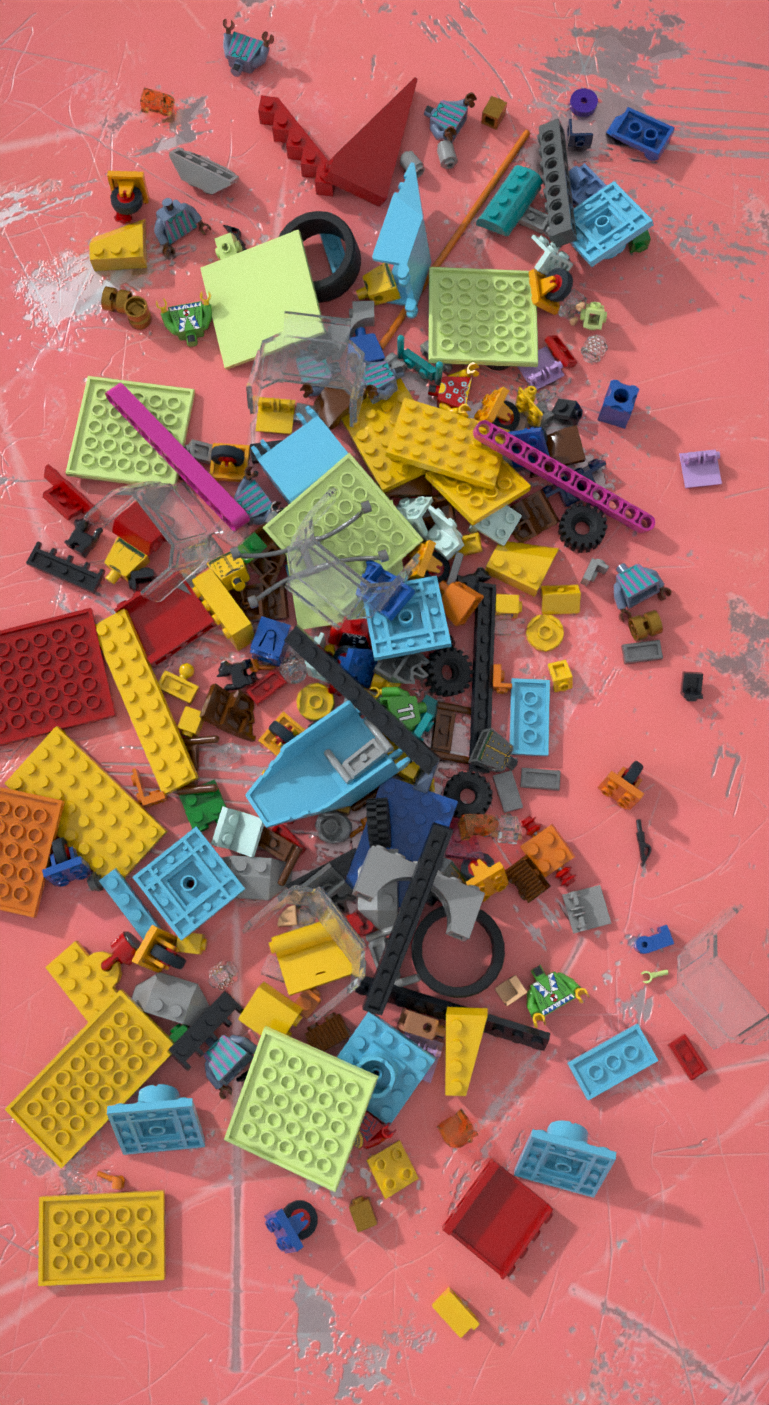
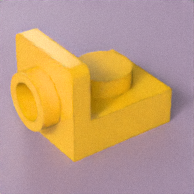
M562 660L549 663L548 671L553 681L554 692L572 689L573 676L567 661Z

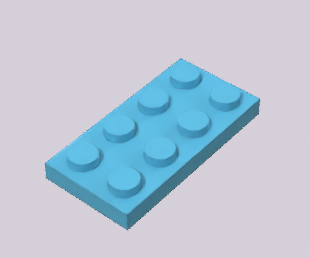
M512 678L509 743L513 745L514 749L511 755L548 757L550 680Z
M636 1023L567 1062V1065L585 1098L590 1100L654 1064L658 1059L641 1028Z

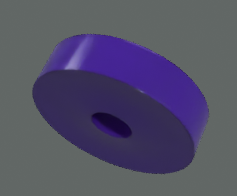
M581 88L573 92L569 106L575 115L588 117L596 111L598 98L592 90Z

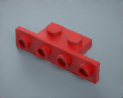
M49 464L46 465L44 478L53 487L44 491L42 497L68 521L83 513L94 524L98 522L100 513L98 508L88 501L81 492L75 489L69 481L63 478L56 469Z

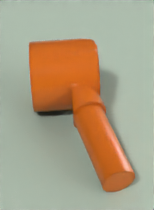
M252 659L253 667L249 668L251 672L273 670L275 666L259 665L258 659Z
M367 817L360 819L362 826L352 831L349 836L350 838L364 830Z
M101 1171L97 1172V1176L112 1181V1189L124 1188V1176H113Z

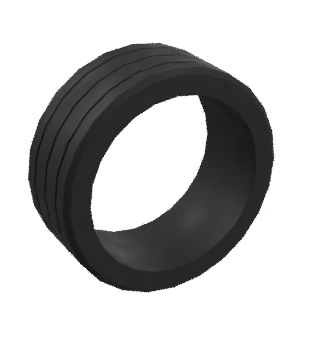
M324 211L307 212L294 218L281 231L279 237L299 230L303 242L307 238L318 234H332L345 241V256L339 268L329 277L313 281L318 303L328 302L340 297L354 284L361 266L360 249L351 229L340 217Z
M440 906L430 912L420 922L414 933L411 945L414 968L421 980L430 989L441 995L453 998H466L479 994L497 979L503 967L505 943L501 930L485 911L479 909L476 921L489 935L492 944L491 963L486 973L473 984L464 987L447 986L437 981L429 973L422 956V944L426 932L434 922L447 917L444 907Z

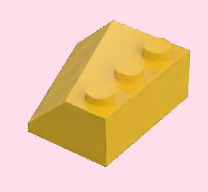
M143 219L93 237L89 243V256L94 271L147 268L146 220Z
M507 541L504 546L497 545L485 570L488 571L489 576L535 597L559 548Z

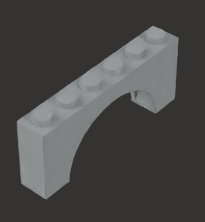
M372 846L368 850L352 895L371 902L383 886L397 881H410L417 861L411 862L406 860V857L401 854L387 852V849L383 846ZM438 870L430 891L438 897L445 909L447 916L445 934L464 942L470 938L485 893L481 892L477 886H467L461 883L462 881L458 878H448Z

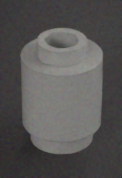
M448 140L441 141L437 145V154L441 167L451 169L458 162L454 146Z
M413 151L404 152L400 157V165L407 171L410 163H415L417 178H419L425 171L424 164Z

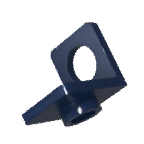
M569 119L567 125L568 147L591 146L593 133H572V119Z

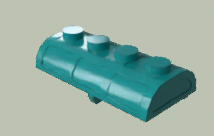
M520 165L514 166L481 216L477 219L476 225L498 234L509 236L541 190L543 181L540 175L532 169Z

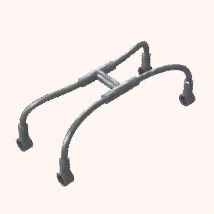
M369 501L361 502V510L338 528L322 536L318 535L289 545L285 549L266 553H239L237 546L230 548L233 560L238 558L272 557L302 550L308 568L295 572L296 574L282 579L257 597L255 595L248 597L251 609L258 607V602L283 584L296 578L300 579L326 570L330 566L355 561L380 560L381 563L388 561L389 557L386 549L378 551L376 556L348 557L330 562L325 561L315 565L309 549L310 546L321 543L322 540L339 533L363 514L372 512Z

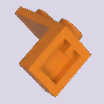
M136 768L132 769L133 775H131L133 785L138 788L139 793H136L139 804L149 808L169 801L167 795L163 791L160 792V790L151 791L149 796H147L139 770Z

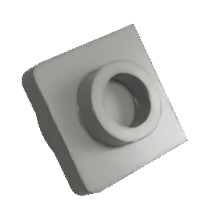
M192 439L188 445H185L184 448L197 461L206 464L211 463L212 444Z
M592 558L580 583L587 586L590 581L594 582L598 572L605 575L609 566L601 559L595 560Z

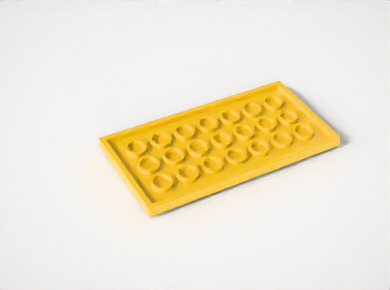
M58 726L48 734L4 783L12 790L65 801L57 836L63 837L69 847L73 846L76 849L77 855L87 861L90 868L97 875L101 874V879L115 868L125 879L168 832Z
M121 989L5 1110L62 1169L109 1120L107 1106H113L118 1103L124 1104L170 1057L167 1051L174 1042Z

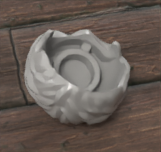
M338 811L321 813L315 823L319 838L331 844L345 841L350 836L352 824L348 817Z

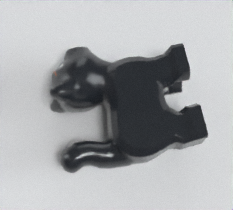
M88 518L76 519L74 521L75 530L71 533L70 538L64 541L70 549L76 550L84 558L96 546L100 534L103 532L102 528H97L93 536L85 533L92 525Z
M479 567L473 574L457 575L456 582H462L476 591V583H484L491 576L483 567Z
M245 659L242 662L233 664L222 661L218 668L219 674L217 677L231 675L233 684H227L224 687L226 691L244 688L258 680L255 671L250 675L247 673V669L253 667L251 659Z

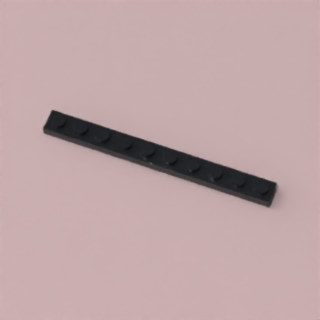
M482 582L476 583V592L483 595L484 598L475 609L474 674H472L469 759L482 730L491 728L496 584ZM469 763V770L473 773H490V770Z
M299 625L295 626L284 639L289 646L347 700H350L365 717L425 773H428L441 759Z
M435 822L432 823L362 1006L364 1011L381 1016L384 1012L451 839L453 829Z
M357 973L351 991L360 995H367L373 978ZM397 985L393 986L387 1001L398 1007L411 1009L417 1013L427 1014L446 1020L447 1007H465ZM491 1014L487 1016L483 1031L495 1037H501L542 1051L545 1050L550 1039L549 1032Z

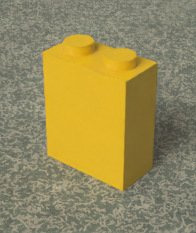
M263 982L253 994L238 1020L259 1035L262 1034L264 1027L267 1026L291 1036L290 1029L292 1026L297 1027L303 1018L300 1015L303 1008L266 982Z

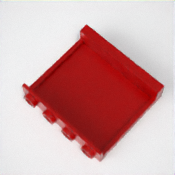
M177 567L169 569L164 573L163 577L151 581L148 587L136 591L132 598L120 602L117 608L114 609L116 613L122 609L128 611L147 659L154 668L217 626ZM177 576L191 594L172 586Z
M491 1158L445 1221L442 1230L458 1240L504 1280L506 1276L510 1277L514 1272L516 1261L519 1258L523 1259L528 1251L527 1246L531 1240L534 1242L541 1233L539 1229L543 1223L547 1224L551 1220L553 1208Z

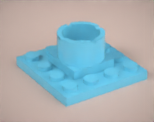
M613 181L574 208L577 240L570 244L593 267L603 259H610L617 256L618 253L620 254L628 242L654 225L653 220Z
M437 576L403 582L412 587L416 593L392 621L378 613L364 601L375 661L451 647Z
M198 827L193 828L133 876V879L181 941L246 890ZM194 881V886L190 888L189 883Z
M371 1012L365 1015L337 1056L341 1060L379 1076L367 1110L385 1124L393 1122L436 1060L433 1055Z
M165 1084L146 1086L139 1091L137 1103H118L113 1106H107V1116L123 1155L205 1147V1137L193 1098H180L179 1091L172 1086Z
M555 1121L548 1126L547 1132L532 1129L515 1166L514 1176L594 1198L616 1160V1152L606 1147L589 1145L588 1131L583 1126L577 1123L572 1124L570 1121Z

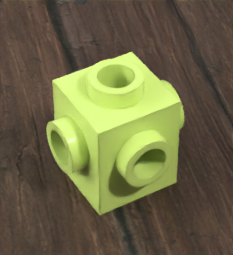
M231 232L215 238L217 246L215 251L218 259L227 258L243 250L240 241Z
M599 302L586 303L585 309H582L580 314V320H583V327L589 330H601L602 323H605L607 318L604 305H601Z

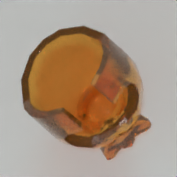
M462 1108L454 1116L443 1120L437 1125V1129L444 1142L451 1148H461L468 1143H472L473 1138L478 1136L477 1131L474 1130L472 1123Z

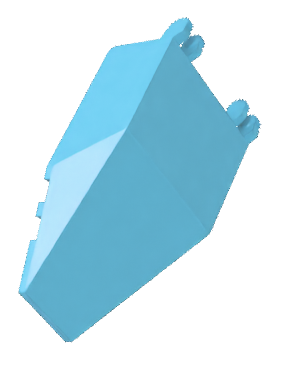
M411 162L404 174V183L400 182L398 185L399 192L393 194L372 258L376 262L394 265L392 273L401 298L386 303L405 306L407 317L413 319L419 312L417 305L429 272V267L431 266V257L415 163Z
M307 406L305 409L312 420L307 423L303 415L297 413L296 416L303 426L275 447L270 449L263 439L260 440L262 447L267 451L264 455H261L254 445L251 447L264 473L288 504L293 502L348 454L310 406Z
M348 700L283 745L280 749L281 752L274 761L272 760L269 763L267 770L263 775L259 776L245 796L265 827L268 828L351 806L396 773L403 770L411 760L409 757H406L395 764L393 760H396L404 753L399 748L390 755L384 756L357 779H354L352 783L347 785L325 757L324 751L330 749L338 761L343 764L346 759L373 738L375 739V736L364 724L365 718L362 719L360 717L363 714L357 708L355 709L351 701Z

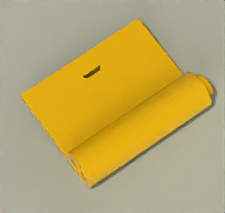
M340 915L271 937L272 941L268 942L271 953H276L289 996L358 973Z

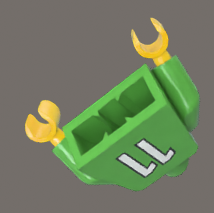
M399 687L370 688L378 691V694L375 696L376 698L379 695L383 696L380 697V702L412 732L415 729V725L421 722L420 714L427 712L425 702L418 703L416 696H410L408 691ZM382 733L386 737V739L390 741V739L384 733Z

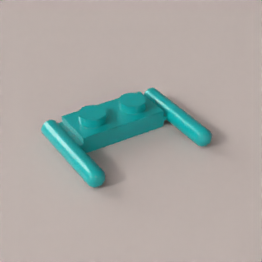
M399 335L397 337L398 359H403V362L407 364V368L414 369L422 378L428 379L431 382L434 380L436 385H441L443 363L438 361L436 367H434L407 348L405 350V337Z

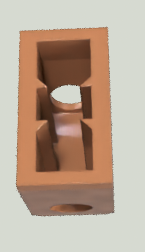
M402 1008L397 1028L430 1040H433L434 1036L443 1039L446 1034V1027L439 1025V1020ZM427 1023L426 1029L423 1030L424 1024Z

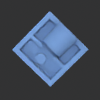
M585 163L580 167L574 166L569 171L572 199L576 207L607 186Z

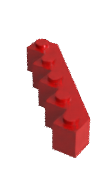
M261 95L258 108L260 124L272 126L275 142L287 143L288 159L301 161L302 177L315 178L316 195L333 197L335 186L323 180L325 174L323 167L326 161L329 162V160L279 98Z

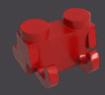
M358 912L347 915L350 927L349 930L345 931L347 938L361 937L372 933L374 930V925L370 921H367L369 928L364 930L363 926L365 924Z

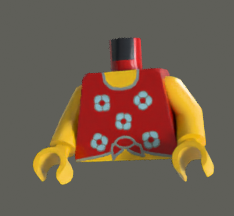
M470 363L466 369L442 377L440 386L430 384L428 395L438 397L437 407L468 418L467 411H471V408L467 405L472 381L470 376L477 377L479 375V372L475 370L479 366L476 363Z

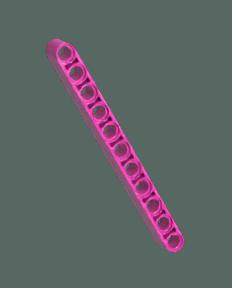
M118 383L105 393L106 398L113 407L232 531L236 532L250 521L247 512L122 383Z
M480 421L474 428L473 436L477 441L580 500L590 503L592 507L597 506L599 511L602 510L606 515L634 531L645 533L655 527V519L649 513L489 421ZM479 427L485 428L487 434H481L479 432ZM495 437H501L503 444H498L495 441ZM517 446L519 454L514 453L511 447ZM528 455L534 456L535 463H531L528 460ZM545 464L551 467V472H547L544 469ZM561 474H565L567 476V482L561 479ZM577 483H581L583 485V491H580L577 488ZM593 492L599 494V500L594 499ZM610 501H612V502L615 503V505H616L615 510H613V509L610 508V506H609V502H610ZM626 510L631 512V519L626 517ZM642 519L647 522V528L642 526Z

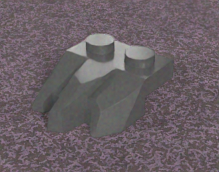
M421 652L380 660L373 672L391 683L415 684V679L423 681L428 677V674L421 666H426L430 661Z
M330 862L299 887L301 893L324 917H333L336 909L343 914L349 912L346 901L357 899L356 896L352 895L353 890Z

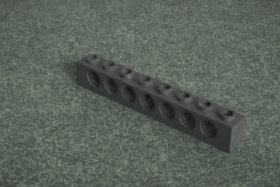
M559 118L540 125L537 138L541 145L539 154L542 158V161H540L541 169L544 172L542 175V181L545 185L543 193L547 199L545 208L548 213L546 217L547 224L550 227L548 236L550 241H554L556 247H560L576 241L577 232L565 133Z

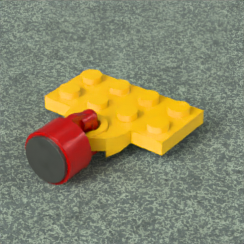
M124 931L110 943L113 953L101 951L89 955L79 941H75L45 968L89 1022L118 992L115 986L122 976L121 965L125 963L130 966L134 963L132 959L141 943L132 933Z

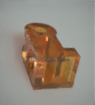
M144 87L140 99L141 112L148 113L152 111L164 116L172 115L175 99L171 95Z
M464 814L458 821L461 840H469L472 835L490 837L499 825L496 817L485 814Z

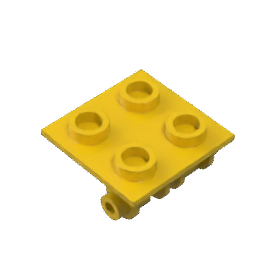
M528 386L524 390L519 387L515 406L520 413L527 417V421L532 427H540L543 413L534 404L537 389L534 386Z
M259 397L257 400L258 413L255 431L292 434L296 400Z
M400 1140L376 1155H371L366 1160L385 1199L419 1179Z

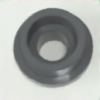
M96 872L91 873L87 878L88 886L93 892L102 891L104 888L99 882L102 876L101 874L97 875Z

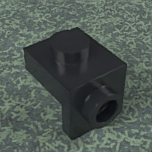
M559 398L552 410L555 415L554 418L569 420L572 426L578 424L583 414V410L577 401Z
M146 567L141 568L140 571H132L131 578L128 579L129 588L135 593L139 590V584L150 583L157 579L154 569Z
M683 671L680 694L687 701L703 699V694L701 693L703 673Z

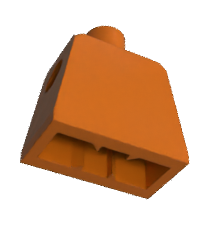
M444 581L439 583L445 614L455 626L465 625L484 596L462 582H452L450 585Z

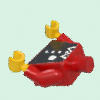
M359 615L352 617L344 616L342 622H338L331 627L327 641L329 645H326L324 648L325 651L332 652V657L336 650L334 645L338 647L349 645L357 649L373 650L367 619H363Z

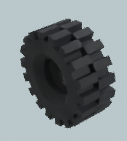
M583 502L579 503L578 506L574 504L570 509L567 508L562 515L558 534L561 535V542L565 541L564 546H571V551L579 549L578 553H582L583 550H586L587 553L592 548L593 550L596 549L598 544H601L607 530V519L602 517L604 514L602 510L600 512L597 511V506L591 508L590 503L583 506ZM579 522L586 523L589 526V532L585 535L577 533L575 530L576 524Z
M449 647L436 650L428 655L430 662L427 666H423L422 669L428 674L425 685L426 687L431 686L429 690L436 692L435 695L442 697L454 696L465 692L464 689L469 688L468 682L473 680L470 674H474V671L470 670L469 666L473 665L472 662H467L469 657L468 655H462L464 653L462 650ZM444 665H448L452 670V676L449 680H446L442 675Z
M467 770V772L461 771L457 775L454 774L447 781L443 796L458 801L453 815L454 818L457 817L461 821L477 820L489 809L493 794L490 788L491 785L478 772L472 773L470 770ZM462 790H472L475 794V800L469 804L462 802L460 799Z
M387 797L367 799L366 817L369 846L371 848L372 846L380 845L385 848H391Z

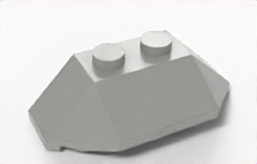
M180 147L169 152V157L181 180L187 182L190 186L202 189L207 194H214L239 180V176L232 170L201 155L185 151Z
M387 849V852L392 854L398 853V849ZM362 866L358 869V876L360 874ZM399 881L383 886L371 902L358 897V910L379 930L394 925L399 912Z
M221 857L246 889L236 897L238 899L269 901L284 890L286 884L292 881L291 872L284 886L278 885V880L287 862L261 857Z
M161 972L136 985L132 995V999L144 1012L189 1026L210 1007L197 983Z

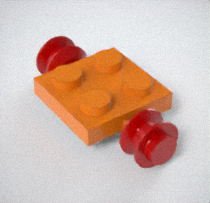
M531 815L521 821L523 825L520 828L527 830L525 836L532 835L533 838L521 845V849L529 856L544 878L555 870L559 871L556 873L555 879L560 878L562 881L560 886L564 884L568 887L576 881L574 877L577 875L570 873L572 867H565L563 869V865L576 856L553 824L539 832L538 830H540L542 824L535 823L536 816L534 818Z

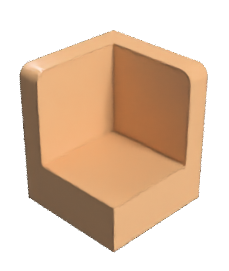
M513 975L495 988L505 1006L510 1005L527 993L516 975Z

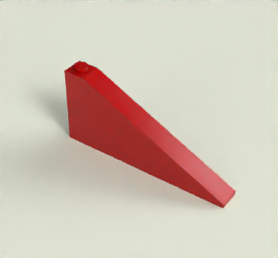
M416 77L348 141L329 162L326 161L323 167V172H325L324 181L378 207L387 200L418 80Z

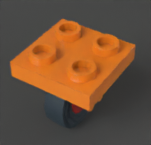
M634 761L629 768L623 766L617 774L611 770L600 783L598 789L606 797H611L617 801L620 807L630 810L644 795L642 791L637 789L642 782L639 774L644 766L638 761Z

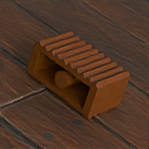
M525 855L505 870L508 881L511 884H515L519 890L520 897L523 900H527L528 903L551 887L528 855Z
M333 1012L324 1018L326 1022L318 1025L316 1022L307 1027L308 1032L304 1035L310 1046L324 1052L352 1036L341 1013L336 1015Z

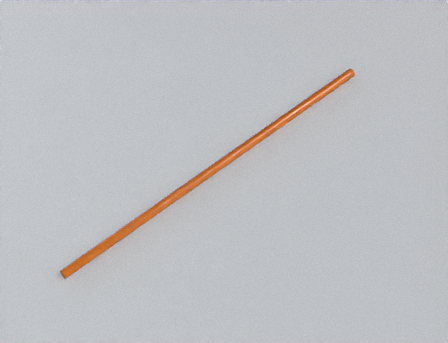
M525 130L432 267H440L530 136L529 130ZM428 272V275H427V278H426V281H425V284H424V287H423L422 292L425 290V288H426L427 285L429 284V272ZM405 306L380 341L379 345L382 350H384L407 316Z

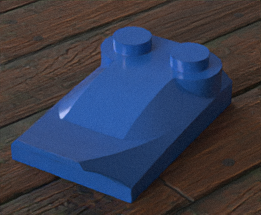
M628 107L623 114L615 117L606 133L643 152L648 160L655 161L661 157L668 146L675 127Z

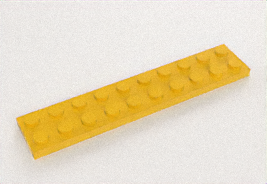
M122 609L95 624L102 652L160 790L165 795H168L199 777L128 611Z

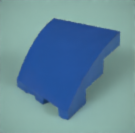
M373 560L366 561L365 574H362L357 595L378 613L392 621L416 592L412 587L399 581L397 576L384 570L379 563Z

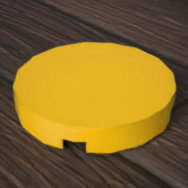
M541 614L532 618L526 630L527 641L531 647L542 652L552 651L557 648L564 636L563 625L559 619L549 614Z
M312 683L301 689L296 701L297 708L304 718L310 721H317L333 711L335 705L334 696L328 693V687L323 684Z

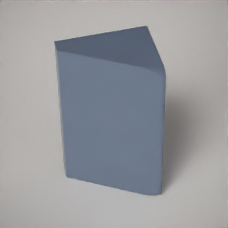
M438 762L428 773L420 769L413 789L428 793Z

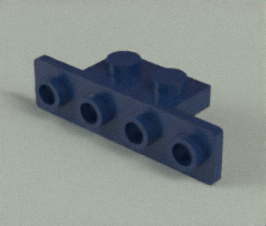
M593 459L588 462L586 467H580L574 471L595 482L592 472L605 466L606 462ZM567 476L561 477L563 481L567 482ZM577 483V488L580 491H583V485L581 483ZM547 485L542 488L547 498L558 492L565 507L580 500L556 485Z

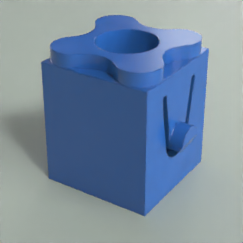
M611 380L597 420L625 429L639 388L635 385L629 386L620 383L618 380Z
M261 616L250 647L252 658L280 667L289 646L284 639L292 631L291 625Z

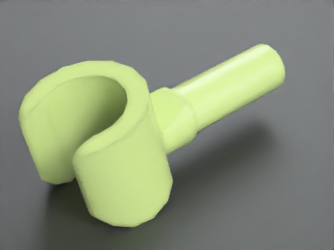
M668 970L652 973L643 971L641 974L648 973L650 979L642 982L649 983L653 978L668 975Z

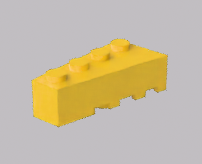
M210 568L192 579L194 585L192 588L197 598L201 597L203 599V606L207 611H211L213 620L222 627L223 634L227 639H230L236 650L240 651L251 644L255 636L251 622L213 570Z
M447 1007L445 1095L466 1096L488 1016V1008Z

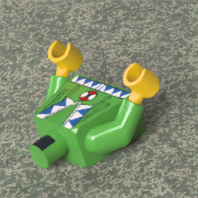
M202 291L200 293L202 301L168 307V310H166L167 302L165 299H163L165 302L164 307H159L156 301L157 308L161 309L160 314L164 326L173 335H178L179 340H186L189 347L198 345L197 338L204 336V331L208 329L212 321V309L209 303L212 295L209 291L208 299L203 298Z
M541 965L531 970L536 982L529 985L530 989L527 991L526 1006L533 1018L535 1028H538L537 1021L541 1020L546 1025L544 1016L576 997L580 1003H583V1000L580 998L581 995L586 994L588 998L590 997L585 988H581L574 979L561 972L556 973L553 971L546 975Z

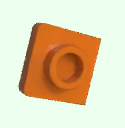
M494 664L492 691H496L498 694H507L508 691H511L512 684L501 683L505 679V670H501L502 664Z
M316 988L303 991L295 1001L297 1005L303 1008L301 1014L306 1019L323 1000L320 998L321 993Z

